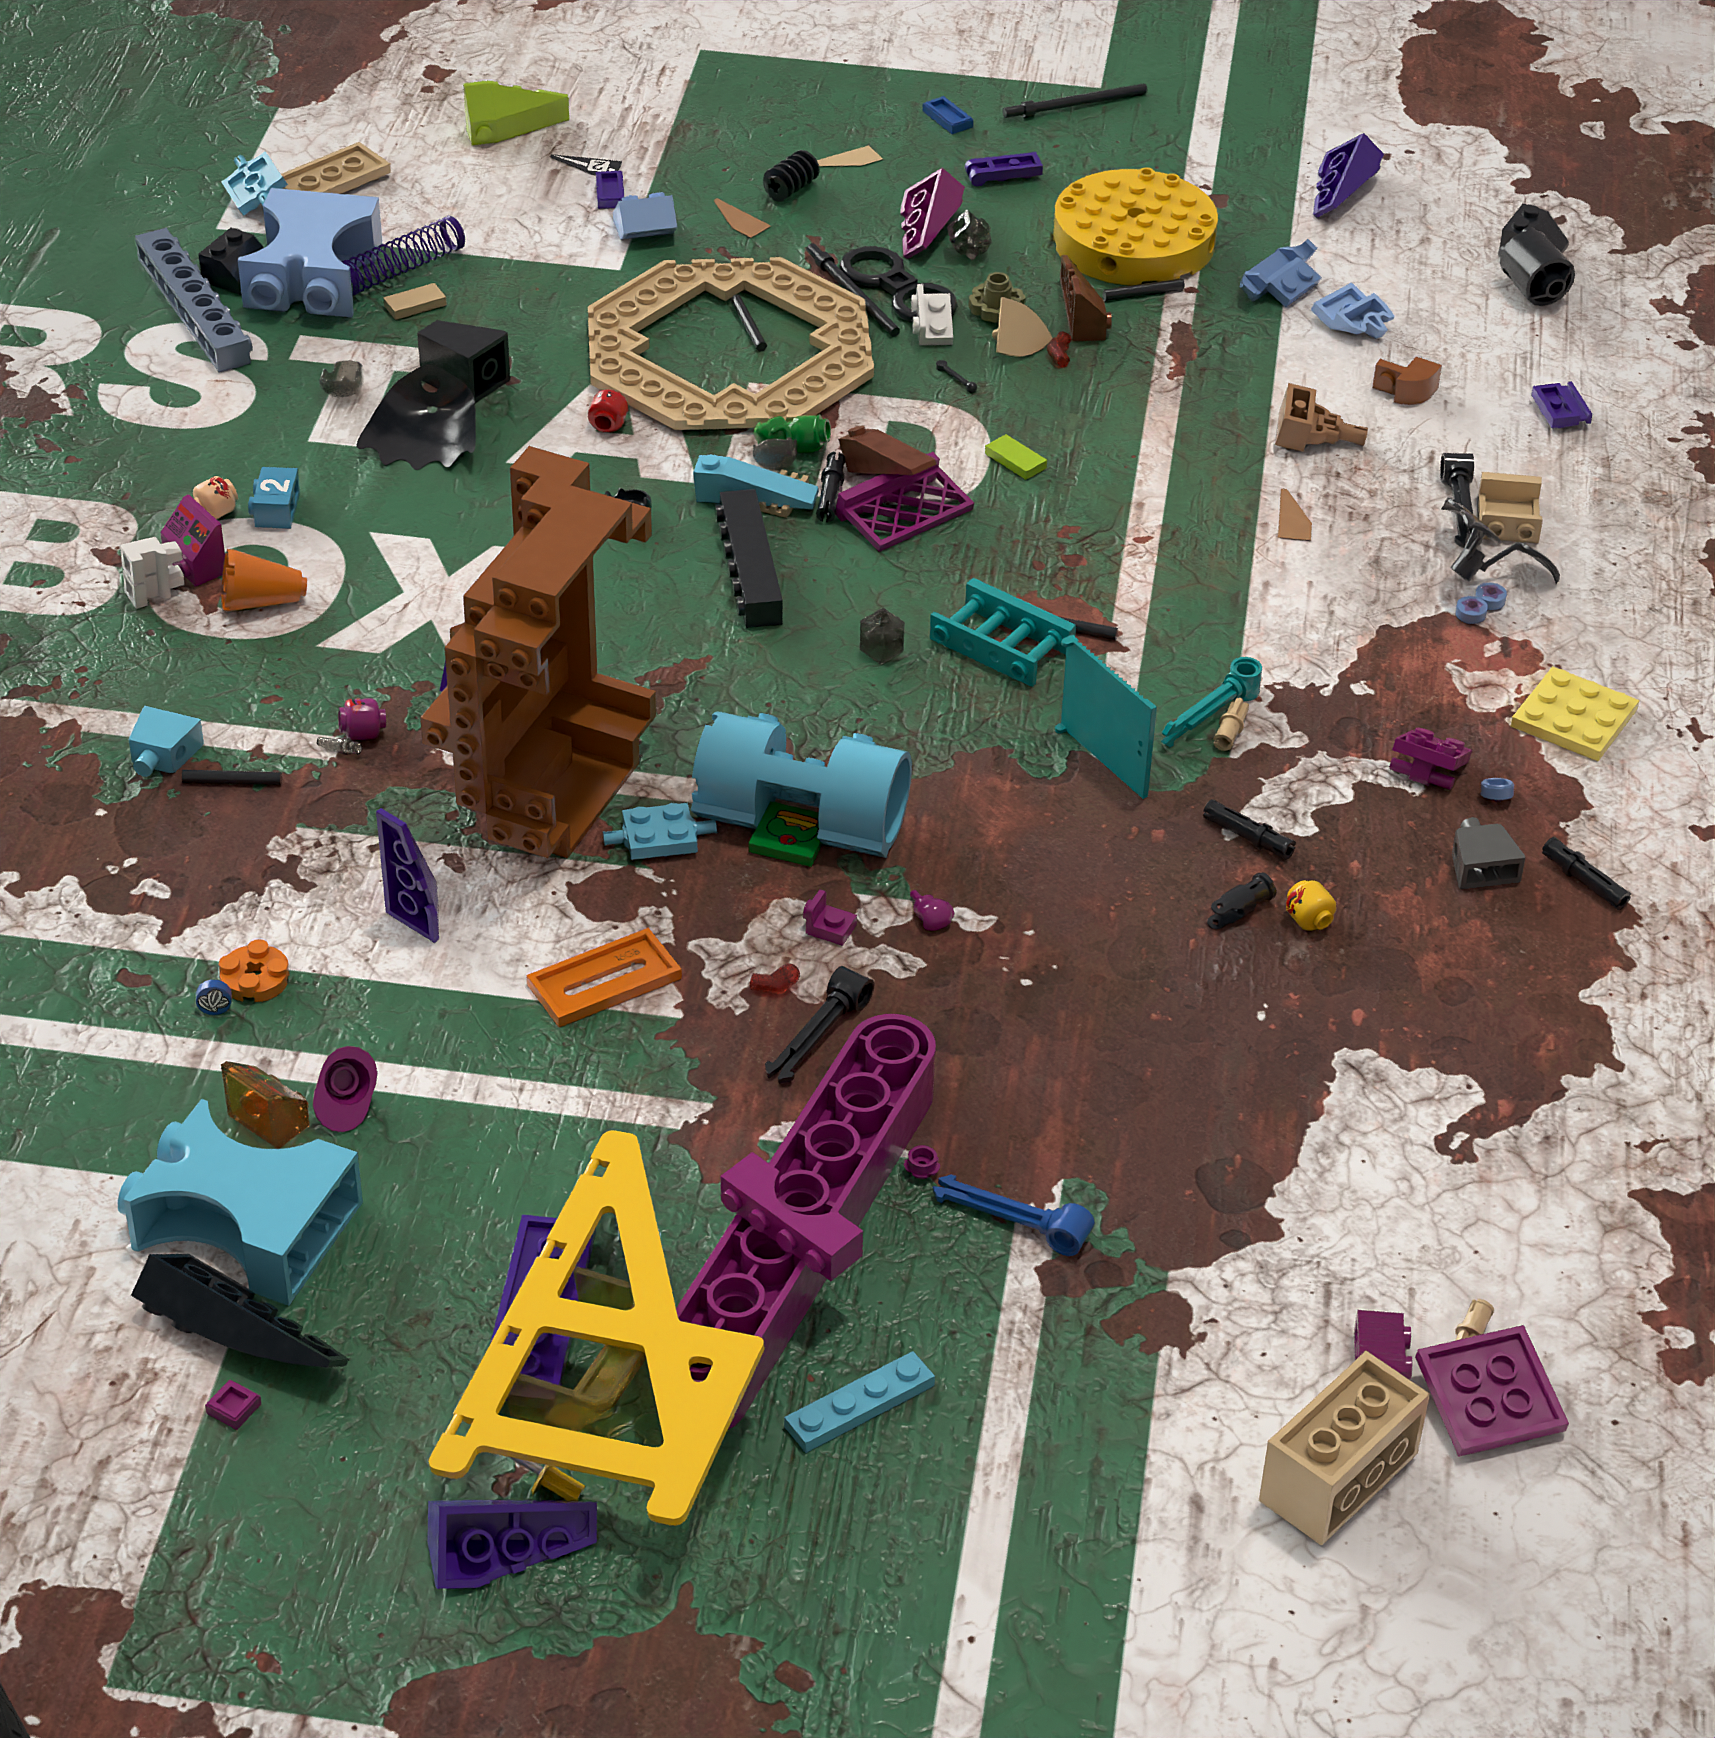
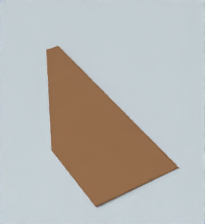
M718 198L713 200L730 226L750 238L771 227V225Z

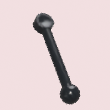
M945 360L936 362L937 370L947 372L965 385L968 392L973 393L977 390L975 382L967 381L949 368Z

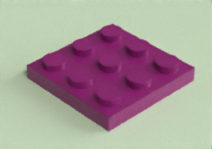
M1524 1325L1417 1350L1415 1359L1458 1457L1567 1430L1569 1422Z

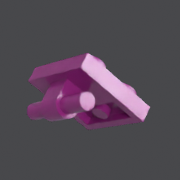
M1416 728L1415 731L1411 730L1397 737L1392 749L1393 751L1413 757V764L1393 757L1389 769L1409 776V780L1427 786L1431 783L1451 790L1455 778L1436 772V766L1454 771L1469 762L1472 750L1465 748V743L1460 740L1446 738L1444 741L1435 738L1434 732L1430 730Z

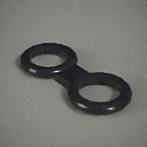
M864 246L852 249L843 256L839 263L840 269L856 285L881 287L893 296V311L900 318L910 323H913V317H917V312H912L904 302L911 295H916L917 284H923L924 294H950L952 316L958 307L956 296L949 289L938 284L918 283L917 278L905 271L903 259L896 252L887 248ZM875 258L888 262L892 269L879 275H867L854 270L852 264L862 259Z

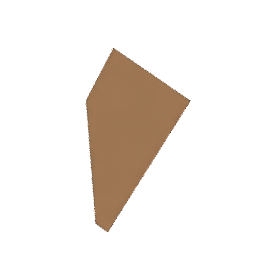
M1281 488L1278 538L1311 541V521L1287 489Z

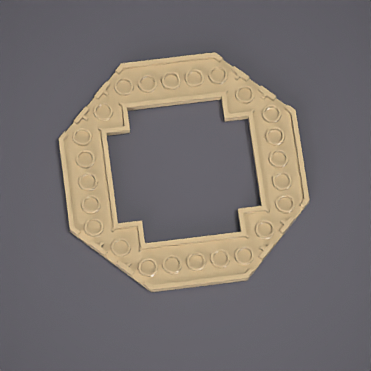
M772 257L770 262L754 263L753 258H733L731 263L715 264L714 259L692 260V264L676 265L675 260H664L588 306L591 385L600 390L609 389L621 393L626 398L629 406L674 430L755 428L758 422L766 423L769 419L777 416L783 417L786 421H792L797 416L817 415L874 377V363L872 361L865 299L782 257ZM742 290H746L819 327V329L810 334L809 344L822 350L756 394L733 383L716 395H713L639 356V354L649 349L650 345L649 338L639 334L638 331L703 291H707L726 301Z

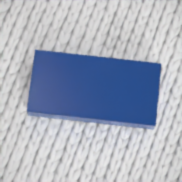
M942 96L923 103V112L949 133L955 134L973 128L974 119L946 97Z

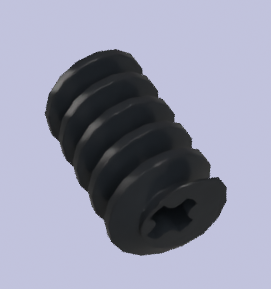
M805 150L794 152L764 173L763 186L766 193L774 201H784L787 197H790L819 176V163L811 153Z

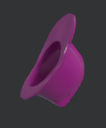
M353 1046L338 1048L327 1057L322 1065L313 1095V1109L320 1123L331 1131L345 1132L356 1128L363 1122L368 1112L378 1075L376 1063L368 1052Z

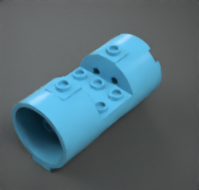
M719 711L712 714V720L715 722L712 726L705 725L698 744L692 778H696L698 791L694 790L692 793L693 803L691 811L697 817L710 820L715 819V821L756 829L770 801L775 802L776 799L819 808V832L817 839L822 844L887 858L888 850L894 844L900 831L909 798L912 776V759L909 752L876 745L875 742H872V737L854 733L853 738L843 736L832 752L828 766L825 767V762L821 760L806 758L805 762L793 760L794 756L786 753V729L778 722V718L775 716L759 713L758 718L748 716L747 718Z

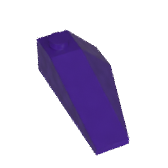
M1365 133L1326 152L1318 170L1321 180L1316 186L1320 191L1315 197L1313 215L1316 218L1336 209L1380 170V163L1384 153Z
M380 808L376 811L385 911L393 918L433 943H436L439 940L437 881L407 824Z
M428 1501V1547L435 1587L437 1589L478 1588L491 1583V1580L510 1573L515 1574L531 1565L547 1559H555L597 1543L596 1501Z

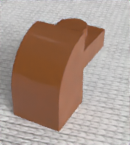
M1417 356L1407 367L1380 359L1375 365L1372 388L1395 395V403L1404 405L1420 404L1429 400L1438 390L1442 365Z

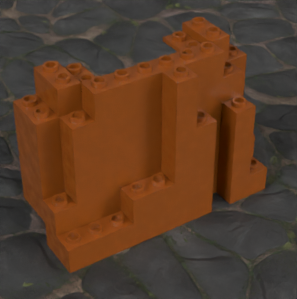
M528 446L510 467L514 537L463 595L465 624L445 646L447 686L420 718L422 744L453 753L456 804L486 814L489 840L545 858H549L551 854L568 858L639 765V738L656 717V691L597 673L593 556L608 538L626 544L630 539L645 543L652 536L651 508L590 491L589 463Z

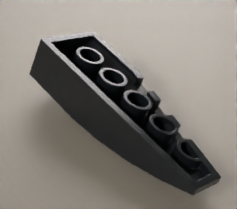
M149 1254L131 1293L132 1297L143 1303L142 1308L145 1311L157 1316L164 1315L173 1320L171 1325L177 1330L189 1334L194 1332L220 1345L253 1356L290 1364L326 1368L346 1366L349 1361L347 1357L317 1336L309 1334L302 1336L303 1327L294 1320L275 1317L278 1309L273 1305L254 1301L255 1293L190 1254Z

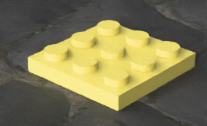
M1552 666L1513 715L1511 727L1599 761L1638 710L1639 700Z

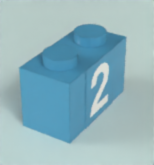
M261 468L259 479H254L253 483L254 497H249L248 502L249 515H254L255 527L291 529L300 495L298 468Z

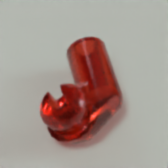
M1064 331L1059 332L1057 337H1054L1047 346L1048 354L1061 368L1066 367L1070 362L1066 351L1069 348L1068 344L1072 341L1071 336Z
M787 963L770 975L752 973L750 990L782 994L798 982L800 971L796 965Z

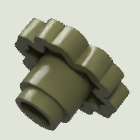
M994 272L987 276L984 283L972 289V295L969 296V309L973 315H981L984 321L998 323L1001 297L1015 300L1024 305L1026 297L1021 289H1013L1007 274Z

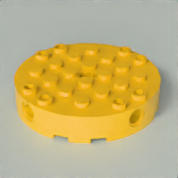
M1151 168L1103 171L1071 183L1059 195L1055 204L1053 241L1056 243V251L1060 257L1061 255H1067L1077 265L1081 273L1101 281L1131 286L1142 284V281L1160 282L1180 279V276L1190 273L1193 275L1211 260L1216 244L1218 213L1213 201L1205 192L1190 182L1181 179L1176 174L1156 172Z

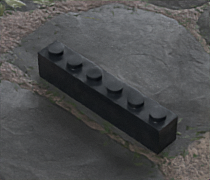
M756 490L720 492V504L715 505V518L717 523L721 522L719 523L720 540L723 541L724 558L729 559L727 560L729 578H732L733 597H737L738 616H743L746 628L783 625V599Z

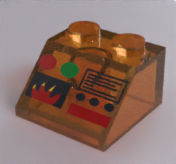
M225 1061L221 1064L227 1112L231 1118L277 1149H280L310 1126L309 1105L306 1098L300 1092L292 1091L283 1085L276 1076L268 1075L256 1066Z

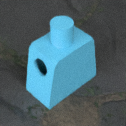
M148 706L143 707L129 737L134 770L144 777L150 776L154 769L167 773L176 772L204 745L201 719Z

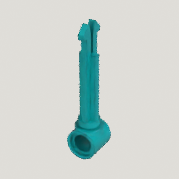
M1239 657L1233 660L1230 673L1225 676L1220 687L1181 714L1176 721H1169L1162 731V734L1166 737L1161 743L1172 747L1177 738L1188 730L1194 729L1231 700H1236V698H1242L1243 701L1256 699L1260 694L1262 664L1251 657Z

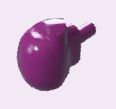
M916 890L910 892V897L915 901L913 906L914 912L923 921L925 930L936 931L950 925L955 912L947 901L934 898L932 895L921 896Z

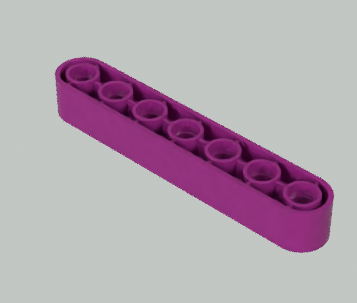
M882 1014L866 1019L853 1030L769 1162L770 1165L780 1171L778 1200L786 1208L804 1215H821L836 1211L857 1227L860 1225L933 1101L936 1042L932 1032L926 1025L906 1015ZM739 1214L735 1215L676 1308L678 1319L682 1322L758 1336L764 1341V1352L728 1430L738 1424L746 1414L827 1279L820 1273L810 1270L805 1262L791 1252L784 1251L768 1235L755 1230L750 1222ZM703 1363L692 1364L690 1366L692 1380L695 1382L704 1381L712 1366Z

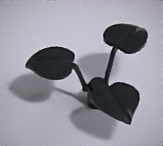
M1450 498L1445 500L1441 510L1461 515L1466 527L1473 528L1464 549L1450 567L1466 581L1470 582L1479 569L1485 572L1495 562L1511 552L1519 550L1536 559L1550 571L1555 583L1559 582L1560 574L1554 563L1541 552L1521 542H1516L1484 563L1483 559L1486 555L1477 549L1483 537L1486 535L1498 545L1501 540L1462 504Z

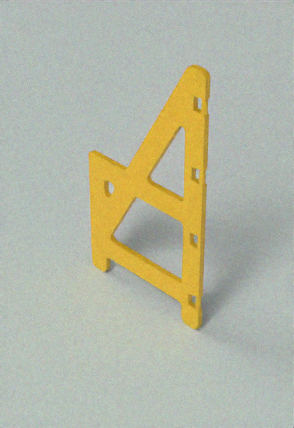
M608 1131L601 1136L586 1170L583 1175H580L547 1237V1242L540 1256L534 1261L459 1401L445 1433H442L429 1457L431 1472L437 1476L458 1479L468 1473L479 1453L487 1452L654 1488L646 1507L648 1517L654 1522L676 1526L685 1522L764 1352V1341L758 1336L686 1323L678 1319L638 1139L631 1133ZM598 1165L607 1168L603 1177L593 1176ZM605 1213L616 1215L635 1303L631 1310H620L560 1298L597 1224ZM555 1247L564 1249L559 1260L549 1258ZM509 1332L519 1335L513 1346L504 1344ZM543 1333H552L644 1352L664 1443L660 1447H649L513 1419L498 1414L538 1337ZM694 1363L712 1366L707 1378L702 1382L692 1380L690 1366ZM462 1421L472 1424L466 1436L455 1435Z

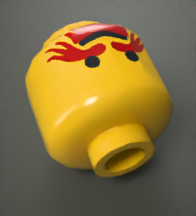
M1304 880L1296 883L1289 890L1286 910L1303 930H1321L1332 923L1336 911V901L1320 882Z

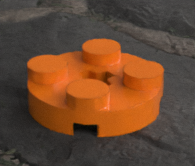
M253 940L248 945L233 950L219 960L220 981L230 987L232 992L231 998L243 1001V997H254L255 1002L267 1001L282 993L287 986V978L290 976L288 959L277 948L268 946L265 940ZM260 971L261 974L256 975L255 973L250 972Z

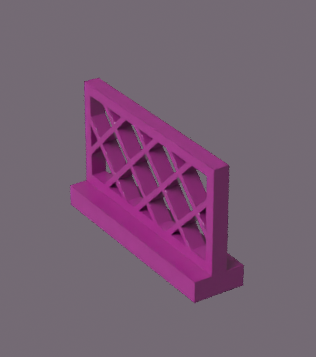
M931 452L927 455L934 458L937 465L914 475L881 474L838 493L835 515L842 522L848 519L875 549L880 552L973 510L974 502L939 467L940 458L934 452ZM937 478L938 481L944 486V488L929 486L926 484L936 480ZM914 491L921 493V497L918 499L903 496V494ZM924 494L942 497L941 503L923 500ZM945 498L956 499L961 504L957 506L944 504ZM887 501L898 503L897 509L881 507L879 505ZM904 504L918 507V512L902 511L900 506ZM921 509L939 511V514L935 516L921 514ZM863 512L874 514L873 520L860 518L858 514ZM877 515L895 518L894 524L876 521ZM898 519L916 522L911 527L897 525ZM874 529L891 532L892 535L881 540L874 533Z

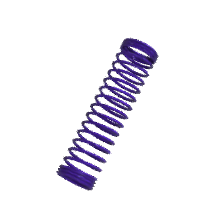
M448 215L429 225H424L421 229L417 228L414 232L410 231L407 235L395 238L393 241H388L378 247H373L371 250H366L363 254L359 253L356 257L352 256L349 260L341 261L350 267L351 283L353 285L352 296L358 294L359 291L363 292L365 288L370 289L372 284L377 286L379 282H386L387 278L393 279L394 275L400 276L401 272L407 273L409 269L414 270L416 266L421 267L423 263L428 264L430 259L435 261L437 256L443 257L444 254H450L452 250L462 249L466 242L465 233L459 221L453 216ZM446 224L452 229L457 240V245H455L454 242L451 240L447 232ZM436 226L440 227L441 236L436 231ZM429 229L434 231L435 240L443 251L441 255L438 254L437 246L429 234ZM422 231L427 234L430 248L436 254L434 258L431 257L429 247L422 238ZM415 235L420 238L422 249L428 257L427 261L423 259L421 248L415 241ZM408 238L413 242L416 255L421 260L420 264L416 263V257L408 244ZM443 240L445 244L450 248L448 252L445 251ZM401 241L405 243L408 256L414 263L413 267L409 266L407 256L400 247ZM393 244L398 247L399 255L407 267L406 270H402L399 257L393 250ZM386 247L391 250L393 261L400 270L398 274L395 273L392 261L386 254ZM379 250L384 254L387 267L392 272L391 277L387 275L385 265L379 257ZM371 254L376 256L378 266L385 276L384 280L380 279L378 269L371 260ZM364 257L369 260L372 272L378 279L377 283L373 282L370 270L364 263ZM357 260L362 263L363 271L370 282V286L365 285L363 274L357 267Z

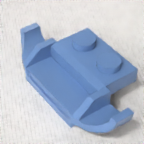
M1307 239L1298 246L1278 248L1269 257L1244 273L1240 282V288L1248 295L1251 301H1255L1269 292L1285 307L1289 306L1315 287L1322 278L1306 263L1315 253L1317 247Z

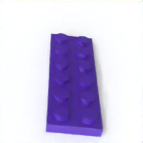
M522 1215L491 1342L534 1261L540 1256L557 1218ZM596 1228L560 1298L581 1301ZM555 1247L549 1258L559 1260L564 1249ZM509 1332L504 1344L513 1346L519 1335ZM552 1333L541 1334L505 1401L557 1406L572 1337Z

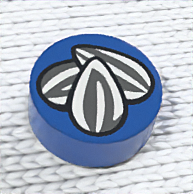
M220 980L205 981L196 990V1005L203 1013L209 1015L222 1014L231 1005V989Z

